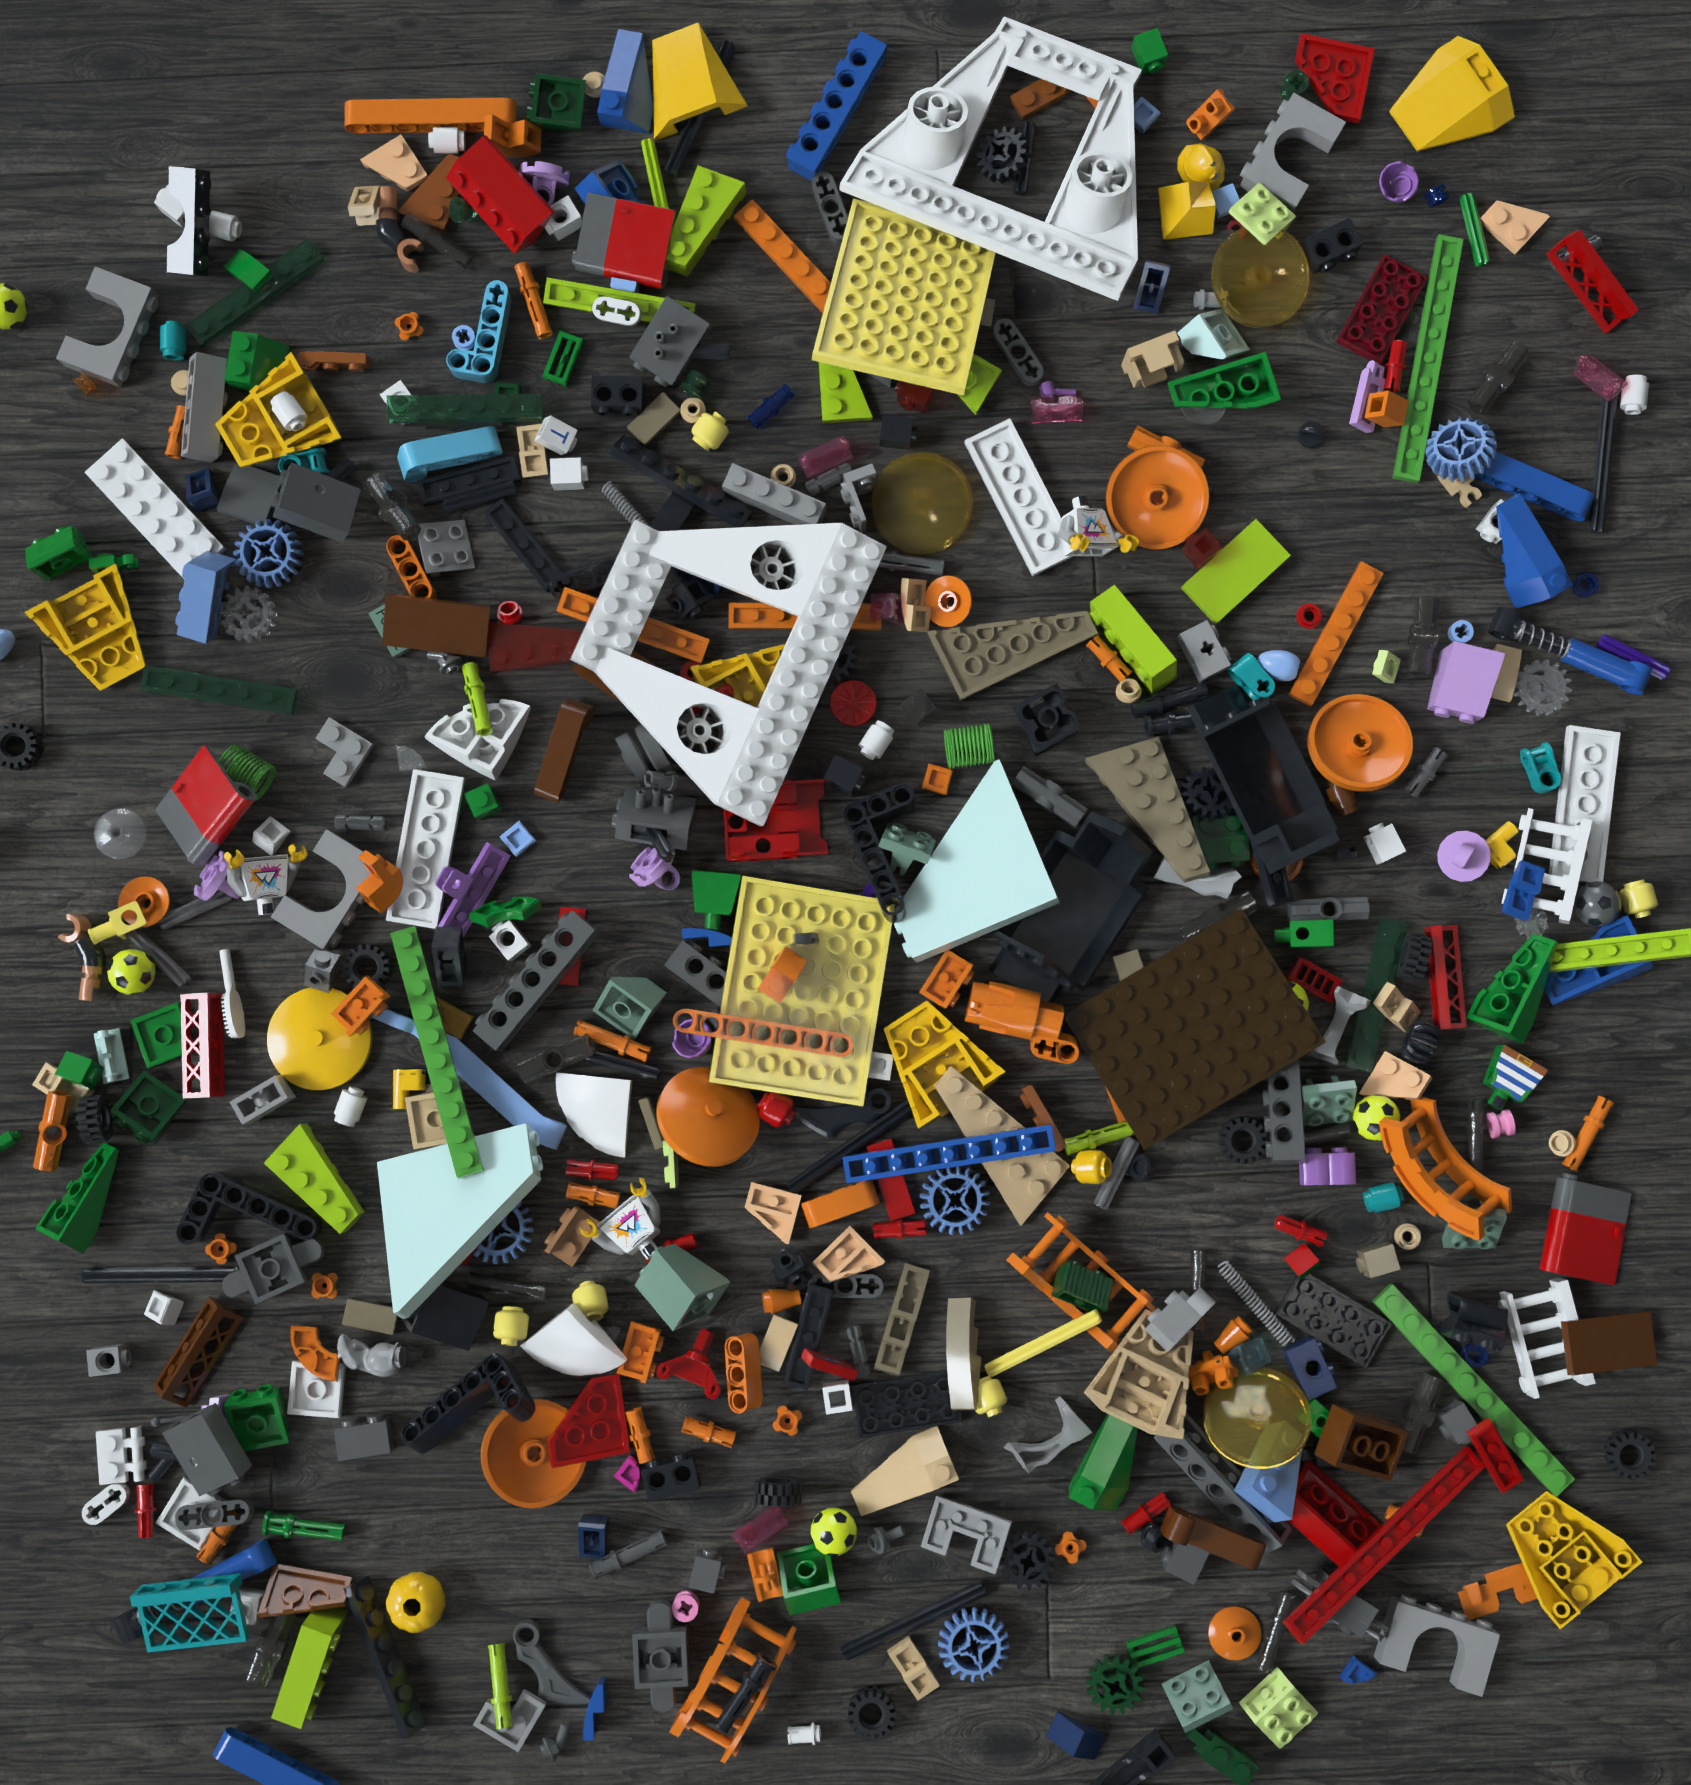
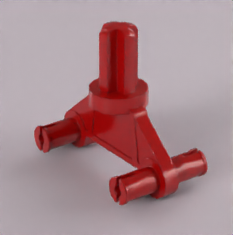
M701 1329L692 1351L688 1350L687 1354L660 1363L656 1368L657 1377L661 1380H666L671 1375H674L705 1388L704 1392L707 1398L712 1400L718 1398L721 1388L708 1363L710 1359L707 1357L715 1334L707 1329Z

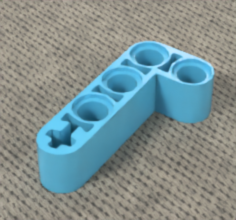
M494 280L485 289L474 350L454 349L446 357V363L456 378L490 383L498 375L512 303L509 290L502 281ZM491 317H500L496 323H488ZM489 340L495 341V343H494V345H493L492 347H490V348H485V347H484V344H485L487 341H489ZM457 361H465V364L461 368L454 367ZM482 365H490L488 371L479 372Z
M489 426L405 443L399 448L397 458L404 481L406 483H413L424 479L428 471L495 458L501 455L503 451L496 428Z

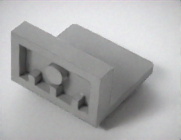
M873 464L844 473L843 483H840L843 501L845 505L850 504L851 506L849 507L851 522L854 528L859 527L861 533L866 532V517L856 493L858 495L866 494L875 486L876 471Z

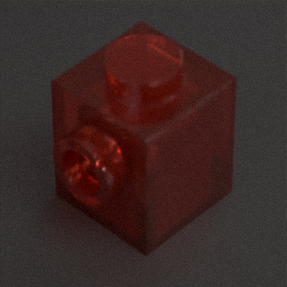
M898 380L894 392L897 393V402L900 403L899 405L908 411L917 410L924 414L935 389Z
M1205 528L1199 534L1196 531L1184 540L1186 545L1182 552L1198 570L1216 556L1222 547Z

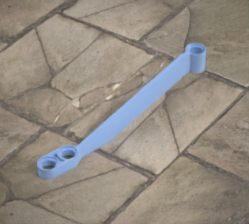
M387 1008L378 1017L375 1015L372 1017L385 1024L411 1033L419 1039L414 1020ZM446 1034L457 1074L511 1124L517 1126L526 1123L533 1131L537 1132L539 1144L557 1150L567 1125L541 1115L458 1038Z

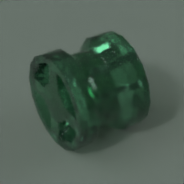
M1300 70L1290 71L1280 88L1282 98L1289 101L1293 93L1303 97L1309 86L1308 76Z
M453 197L451 199L449 214L455 223H463L465 221L468 223L477 222L480 215L462 197Z
M689 369L686 373L687 379L681 383L679 389L691 398L702 400L704 396L703 390L709 386L710 380L703 374Z

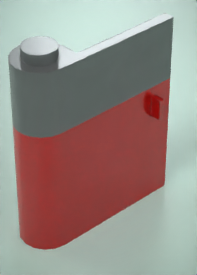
M587 193L578 246L572 255V265L575 266L577 272L606 278L635 281L640 285L664 289L669 276V265L666 263L676 211Z
M203 745L155 810L186 855L187 860L193 865H206L257 799V795L248 785L233 782L209 746Z
M1563 1173L1562 1178H1556L1539 1269L1615 1286L1632 1193L1579 1182V1176Z

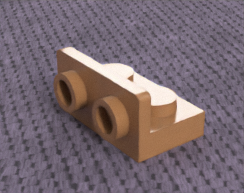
M578 1206L573 1207L572 1210L567 1208L559 1220L563 1223L557 1232L553 1230L544 1242L548 1245L545 1252L548 1254L552 1253L573 1267L592 1239L591 1237L583 1236L579 1227L584 1231H589L592 1225L588 1224L586 1219H591L596 1228L599 1229L597 1225L600 1221Z

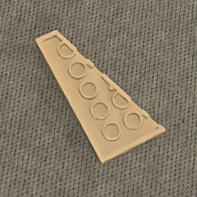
M951 1066L934 1085L965 1137L1024 1128ZM1054 1152L982 1163L1020 1226H1022L1070 1167L1069 1164Z

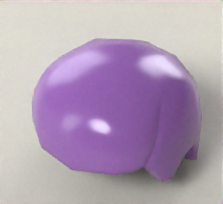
M1403 161L1388 164L1380 175V190L1383 196L1392 202H1406L1418 190L1419 178L1414 167Z
M692 1019L685 1020L679 1026L681 1028L690 1027ZM704 1022L705 1030L712 1032L710 1027ZM677 1029L674 1031L675 1035L672 1046L680 1056L689 1059L699 1058L706 1054L712 1045V1037L684 1033Z

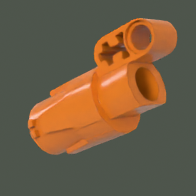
M973 981L966 1009L965 1022L978 1024L980 1029L1030 1040V1049L1038 1058L1070 1064L1075 1062L1079 1056L1077 1039L1073 1035L1060 1032L1064 1016L1063 1005L1040 1000L1041 993L992 981L989 984ZM1041 1040L1046 1041V1043L1043 1044V1047L1038 1046V1043H1040ZM1064 1045L1074 1047L1070 1053H1064L1060 1049Z

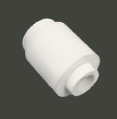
M433 127V132L428 133L429 148H434V153L459 154V151H465V131L458 130V127Z
M211 211L209 216V233L211 237L232 242L236 237H240L242 224L237 216Z
M1629 375L1626 377L1625 382H1623L1620 408L1625 410L1626 414L1637 415L1647 408L1649 383L1646 376Z
M281 392L273 397L271 400L272 411L287 431L302 429L306 424L307 415L294 396L289 395L288 392Z
M877 720L875 725L872 724L859 743V746L862 748L860 752L871 760L875 757L880 759L893 739L894 730L887 724Z
M349 1086L348 1090H342L334 1111L336 1115L334 1120L350 1127H354L355 1123L359 1122L367 1101V1097L363 1095L364 1091Z

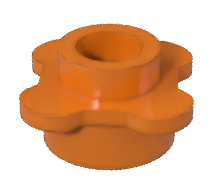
M411 312L396 318L395 325L400 330L399 337L402 340L407 341L412 336H421L424 329L419 325L417 313Z
M224 1233L216 1234L215 1240L205 1247L206 1254L215 1259L218 1264H225L228 1256L237 1250V1245L227 1240ZM220 1246L223 1247V1251L219 1250Z
M317 1272L312 1276L311 1294L314 1298L327 1296L329 1299H333L337 1296L338 1292L335 1287L338 1276L335 1273L322 1275L320 1272ZM323 1283L327 1284L326 1288H323Z
M784 1405L780 1406L777 1409L778 1417L773 1422V1428L775 1431L781 1430L793 1436L798 1432L797 1424L802 1419V1413L799 1410H789ZM786 1418L790 1419L789 1423L785 1422Z
M1070 1531L1065 1532L1059 1544L1055 1546L1056 1554L1063 1555L1071 1564L1076 1563L1080 1552L1086 1549L1085 1541L1078 1540ZM1069 1545L1073 1546L1072 1550L1068 1549Z

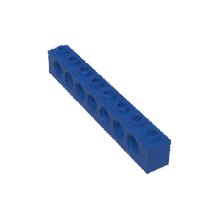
M1052 1124L854 1154L842 1158L846 1183L1055 1152L1056 1146Z

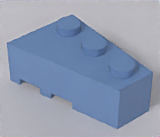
M207 550L184 565L182 570L184 585L179 593L181 607L175 621L178 626L177 635L205 644L216 637L224 605H221L222 593L224 589L229 590L231 583L226 581L229 567H235L237 559Z
M1285 1421L1266 1425L1234 1489L1236 1493L1274 1523L1292 1520L1304 1439L1299 1432Z

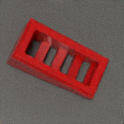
M1300 956L1295 958L1286 976L1287 981L1299 984L1305 991L1332 1004L1335 998L1334 991L1343 982V980ZM1302 967H1305L1306 971L1300 980L1297 977ZM1311 972H1314L1315 975L1309 985L1306 982ZM1320 976H1322L1324 980L1318 990L1315 986ZM1330 980L1334 983L1328 995L1323 992Z

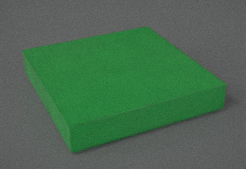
M181 1002L130 1020L147 1069L182 1057ZM191 1030V1037L195 1040Z

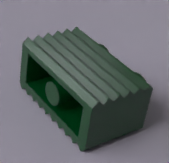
M1067 1261L1058 1267L1051 1294L1053 1297L1089 1312L1096 1309L1101 1314L1108 1310L1113 1279H1109L1101 1271H1090V1269H1086L1077 1261Z

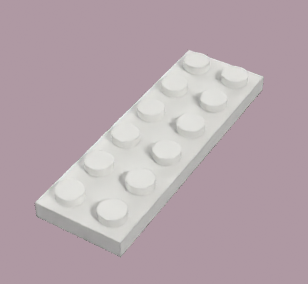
M1009 418L966 439L964 444L1031 575L1034 576L1073 557L1064 556L1063 539L1058 535L1062 518L1011 419Z
M124 439L116 443L85 471L87 476L181 576L184 565L207 550L219 554L226 550Z
M1569 725L1566 727L1561 783L1559 785L1555 823L1574 827L1575 825H1580L1582 818L1592 820L1579 882H1603L1620 732ZM1553 834L1552 849L1569 852V849L1575 850L1576 840H1571L1572 837ZM1550 859L1549 874L1561 877L1569 875L1570 865H1566V862Z
M413 769L396 867L400 869L403 876V887L397 900L388 908L386 921L432 929L438 927L445 892L435 885V881L443 867L450 866L465 785L464 777Z

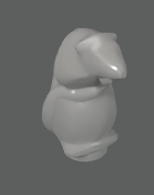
M341 1334L338 1339V1358H342L345 1365L350 1369H359L376 1376L387 1377L397 1373L406 1363V1349L404 1346H401L400 1342H396L395 1345L387 1342L378 1343L373 1348H369L367 1344L356 1339H350L344 1334Z

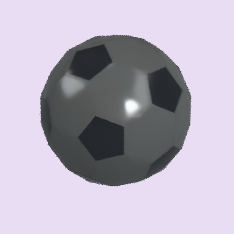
M1594 881L1580 887L1576 893L1573 907L1580 921L1588 926L1602 927L1615 921L1620 914L1622 903L1618 891L1606 882Z

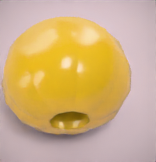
M411 1572L398 1578L391 1586L386 1599V1608L392 1623L399 1629L410 1633L422 1632L435 1626L441 1619L446 1606L445 1593L440 1582L434 1576L424 1572ZM408 1599H416L420 1603L421 1611L418 1614L409 1611L405 1606V1602Z

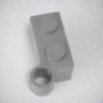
M1201 1287L1191 1297L1183 1290L1179 1294L1174 1290L1164 1301L1167 1306L1162 1311L1157 1308L1147 1318L1151 1323L1144 1330L1169 1352L1216 1302Z

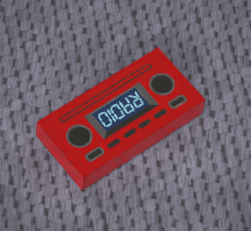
M804 1348L801 1355L802 1359L811 1368L852 1381L857 1377L858 1371L849 1362Z

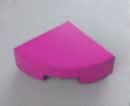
M632 1454L624 1461L614 1477L631 1491L635 1492L640 1482L641 1473L639 1464Z

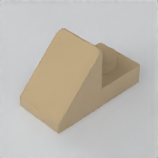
M380 186L354 187L348 204L349 216H355L357 225H376V220L379 219V213H381L379 211Z

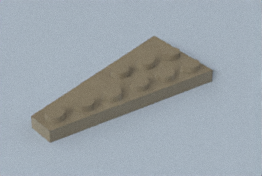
M1081 611L1042 618L1034 617L1026 620H1010L963 628L956 627L948 630L927 631V634L961 701L1098 635V632L1088 612Z
M1159 737L1085 758V763L1090 769L1095 771L1099 776V780L1113 793L1116 801L1135 824L1146 833L1149 841L1159 849L1167 863L1184 883L1209 876L1210 870Z

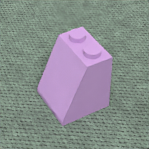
M1456 641L1445 647L1439 654L1427 710L1435 711L1434 715L1448 718L1450 715L1460 717L1459 721L1470 724L1484 718L1505 653Z

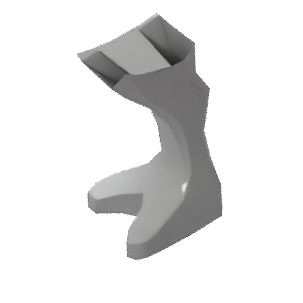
M1164 856L1153 878L1164 882L1189 887L1203 896L1217 895L1228 899L1233 884L1242 877L1235 869L1230 868L1214 875L1184 883L1167 863Z
M1339 986L1334 991L1336 1011L1329 1028L1323 1035L1326 1043L1309 1054V1056L1312 1055L1315 1058L1335 1065L1338 1064L1335 1052L1349 1017L1354 1012L1365 1009L1371 1001Z
M1061 1396L1055 1401L1063 1421L1062 1432L1043 1443L1027 1444L1012 1442L1007 1443L1004 1449L1013 1452L1018 1462L1028 1473L1037 1466L1048 1464L1061 1450L1092 1433L1089 1427Z

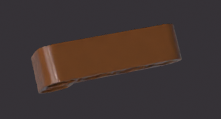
M572 698L562 703L535 785L534 795L556 803L561 801L583 732L588 728L595 710L594 706Z
M1169 1505L1160 1529L1165 1538L1183 1546L1190 1544L1256 1571L1266 1548V1544L1258 1539L1173 1505Z

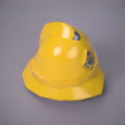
M1199 143L1187 145L1178 157L1177 170L1183 182H1209L1211 191H1214L1220 187L1224 180L1225 166L1221 154L1215 148Z

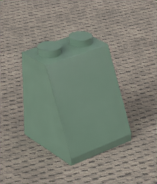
M672 1244L666 1247L660 1246L651 1253V1260L640 1271V1277L635 1286L671 1330L675 1331L708 1317L730 1284V1281L676 1244Z

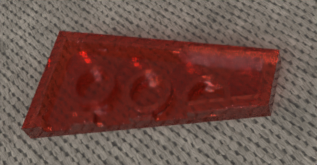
M489 622L487 643L490 671L498 673L572 661L570 658L583 631Z

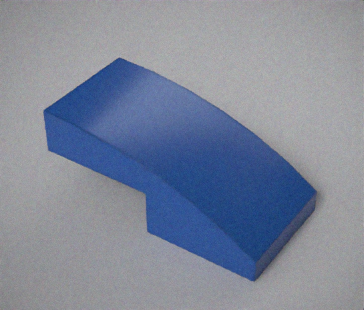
M1523 860L1519 861L1510 881L1501 912L1523 921L1530 919L1534 897L1541 891L1545 869Z
M699 928L682 929L683 940L708 938L710 948L731 946L732 937L720 932Z
M606 1677L600 1678L589 1701L584 1720L583 1741L594 1740L596 1736V1713L604 1712L607 1705Z

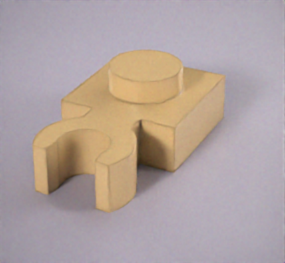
M1440 475L1437 476L1451 496L1457 492L1459 493L1460 502L1466 508L1472 504L1467 497L1468 494L1473 495L1476 500L1482 496L1478 488L1471 487L1469 484L1473 481L1470 476L1465 477L1463 483L1460 481V478H1456L1452 483L1449 477L1442 480Z

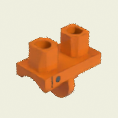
M1217 89L1187 119L1186 124L1192 133L1197 134L1200 140H1204L1226 120L1235 108L1228 102L1223 90Z
M1207 1350L1203 1351V1360L1196 1361L1195 1365L1189 1367L1188 1379L1194 1392L1201 1396L1208 1394L1210 1391L1209 1384L1214 1382L1222 1389L1233 1387V1377L1238 1376V1369L1233 1366L1228 1355L1213 1357L1211 1351Z
M773 1547L747 1553L758 1602L783 1596L781 1578Z

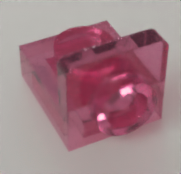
M895 593L872 594L870 618L873 620H887L895 625H905L901 596Z

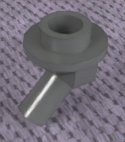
M427 652L428 659L437 660L440 664L439 671L441 674L452 675L461 668L460 664L463 660L459 656L443 652Z
M899 1525L884 1532L882 1527L872 1528L868 1536L869 1547L876 1553L883 1554L886 1550L890 1549V1541L905 1535L904 1527Z
M561 1723L555 1740L547 1737L542 1738L543 1744L540 1745V1749L546 1761L551 1759L553 1763L556 1762L559 1751L566 1743L571 1728L569 1725Z

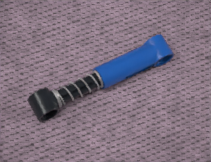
M1505 607L1497 608L1488 630L1491 636L1504 641H1512V639L1521 641L1522 639L1529 642V645L1539 646L1538 649L1543 648L1548 650V653L1551 651L1558 654L1557 657L1560 656L1561 662L1617 684L1625 692L1643 695L1652 673V668L1648 665L1636 661H1627L1574 638H1570L1567 641L1563 637L1557 638L1553 633H1545L1544 629L1538 630L1534 625L1528 626L1525 621H1522V616L1517 611Z
M264 1538L190 1579L240 1573L242 1580L266 1570L278 1561L267 1539ZM198 1600L194 1605H198L204 1601ZM172 1603L169 1609L174 1612L175 1610L181 1611L183 1607L178 1603ZM154 1606L147 1607L148 1614L157 1620L162 1612ZM137 1607L128 1610L111 1621L123 1645L143 1635Z

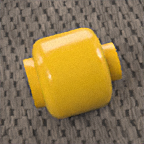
M1081 1150L1076 1158L1072 1160L1071 1170L1080 1183L1102 1184L1111 1175L1112 1162L1103 1151Z

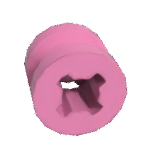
M1509 1109L1502 1110L1499 1114L1494 1112L1486 1114V1125L1491 1138H1499L1501 1134L1508 1136L1515 1134V1122Z
M684 1590L676 1595L672 1605V1613L677 1620L689 1622L696 1617L700 1605L697 1594L693 1591Z

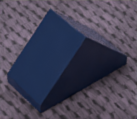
M1145 260L1133 309L1158 314L1171 265Z
M209 467L185 476L186 497L192 507L198 512H203L218 506L221 496Z
M583 1514L578 1524L579 1557L602 1558L606 1556L608 1516Z
M1059 1711L1056 1712L1046 1734V1737L1071 1756L1095 1760L1106 1736L1104 1733Z

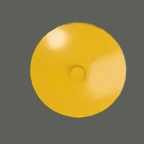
M306 988L289 996L274 1012L267 1033L268 1052L275 1068L286 1080L305 1089L328 1090L349 1082L362 1070L372 1048L371 1025L360 1036L355 1034L349 1037L346 1034L348 1030L331 1014L349 994L334 988L329 993Z

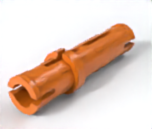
M518 263L514 266L521 285L519 290L521 295L525 297L537 338H548L553 335L540 298L539 284L535 282L530 263Z
M581 1019L577 1022L578 1027L574 1029V1035L617 1050L618 1054L622 1056L627 1054L643 1062L647 1061V1055H650L652 1049L650 1046L631 1040L630 1036H620L584 1022Z
M1602 1096L1597 1097L1589 1116L1585 1115L1583 1119L1585 1123L1575 1140V1150L1572 1154L1566 1156L1562 1165L1578 1172L1599 1129L1602 1130L1605 1124L1603 1122L1614 1105L1613 1102L1610 1100L1605 1102L1606 1098Z

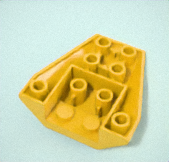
M1460 36L1437 49L1389 111L1417 152L1492 133L1515 117L1509 86L1480 44Z
M1547 1491L1506 1524L1541 1608L1559 1629H1562L1579 1615L1581 1610L1615 1582L1623 1579L1642 1563L1640 1558L1623 1539Z

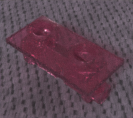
M1580 355L1576 360L1578 367L1572 374L1607 402L1611 401L1628 385L1626 381L1592 355Z
M1076 395L1058 397V403H1054L1053 397H1036L1035 400L1030 402L1032 410L1031 423L1082 421L1084 404L1082 398Z
M842 435L797 455V458L808 479L853 459V456L849 450L850 446L847 439H844Z
M767 1506L768 1508L757 1515L753 1522L749 1521L739 1529H735L732 1537L737 1544H740L745 1555L789 1525L780 1506Z

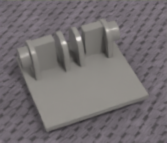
M465 520L415 525L426 574L430 573V577H438L440 572L475 569Z

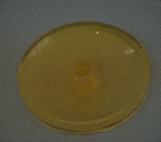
M1242 227L1222 242L1213 260L1211 276L1217 301L1232 319L1245 326L1253 328L1275 326L1295 314L1306 297L1309 286L1307 258L1296 239L1285 230L1279 232L1268 244L1263 245L1245 227Z
M916 452L897 458L880 473L872 493V514L879 531L891 544L911 553H933L950 546L963 534L972 513L973 497L966 476L952 461L934 453Z
M1247 1366L1238 1368V1376L1233 1377V1387L1222 1389L1217 1386L1216 1382L1212 1385L1205 1399L1203 1419L1210 1441L1222 1455L1239 1465L1264 1469L1287 1463L1303 1449L1310 1434L1311 1409L1303 1391L1289 1377L1270 1368Z

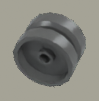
M640 724L635 727V733L640 741L639 744L636 745L631 734L628 732L616 737L615 740L622 751L621 756L630 773L634 774L641 788L645 786L644 776L650 770L648 766L653 765L656 772L662 773L673 771L660 744Z

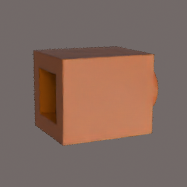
M1390 391L1370 393L1365 419L1384 428L1404 425L1409 400Z

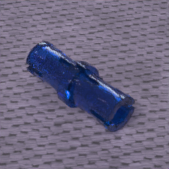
M784 383L771 397L763 399L764 403L747 416L748 420L758 429L773 414L776 416L779 413V409L790 399L794 398L795 394Z

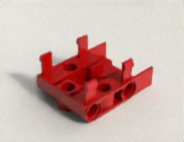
M784 779L764 826H759L742 818L744 821L742 827L733 829L730 827L729 821L738 815L724 809L727 862L828 856L827 842L820 837L818 803L824 796V779L799 781ZM766 840L771 844V848L767 853L757 851L756 845L759 841Z

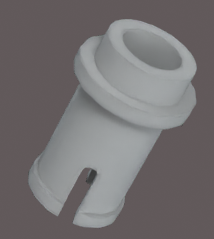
M1200 289L1199 292L1194 294V307H1198L1199 310H1203L1204 307L1225 308L1227 300H1224V298H1227V293L1205 292L1204 289Z

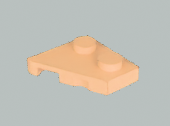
M402 135L397 136L360 159L364 167L371 168L378 172L381 177L397 183L400 188L407 192L422 184L428 177Z
M1497 200L1480 220L1482 226L1515 255L1550 216Z
M1385 1051L1359 1094L1363 1097L1379 1094L1389 1099L1405 1098L1406 1100H1419L1432 1077Z
M751 1182L745 1208L776 1234L781 1241L789 1245L802 1195Z
M849 1226L812 1264L830 1282L880 1267L885 1261Z

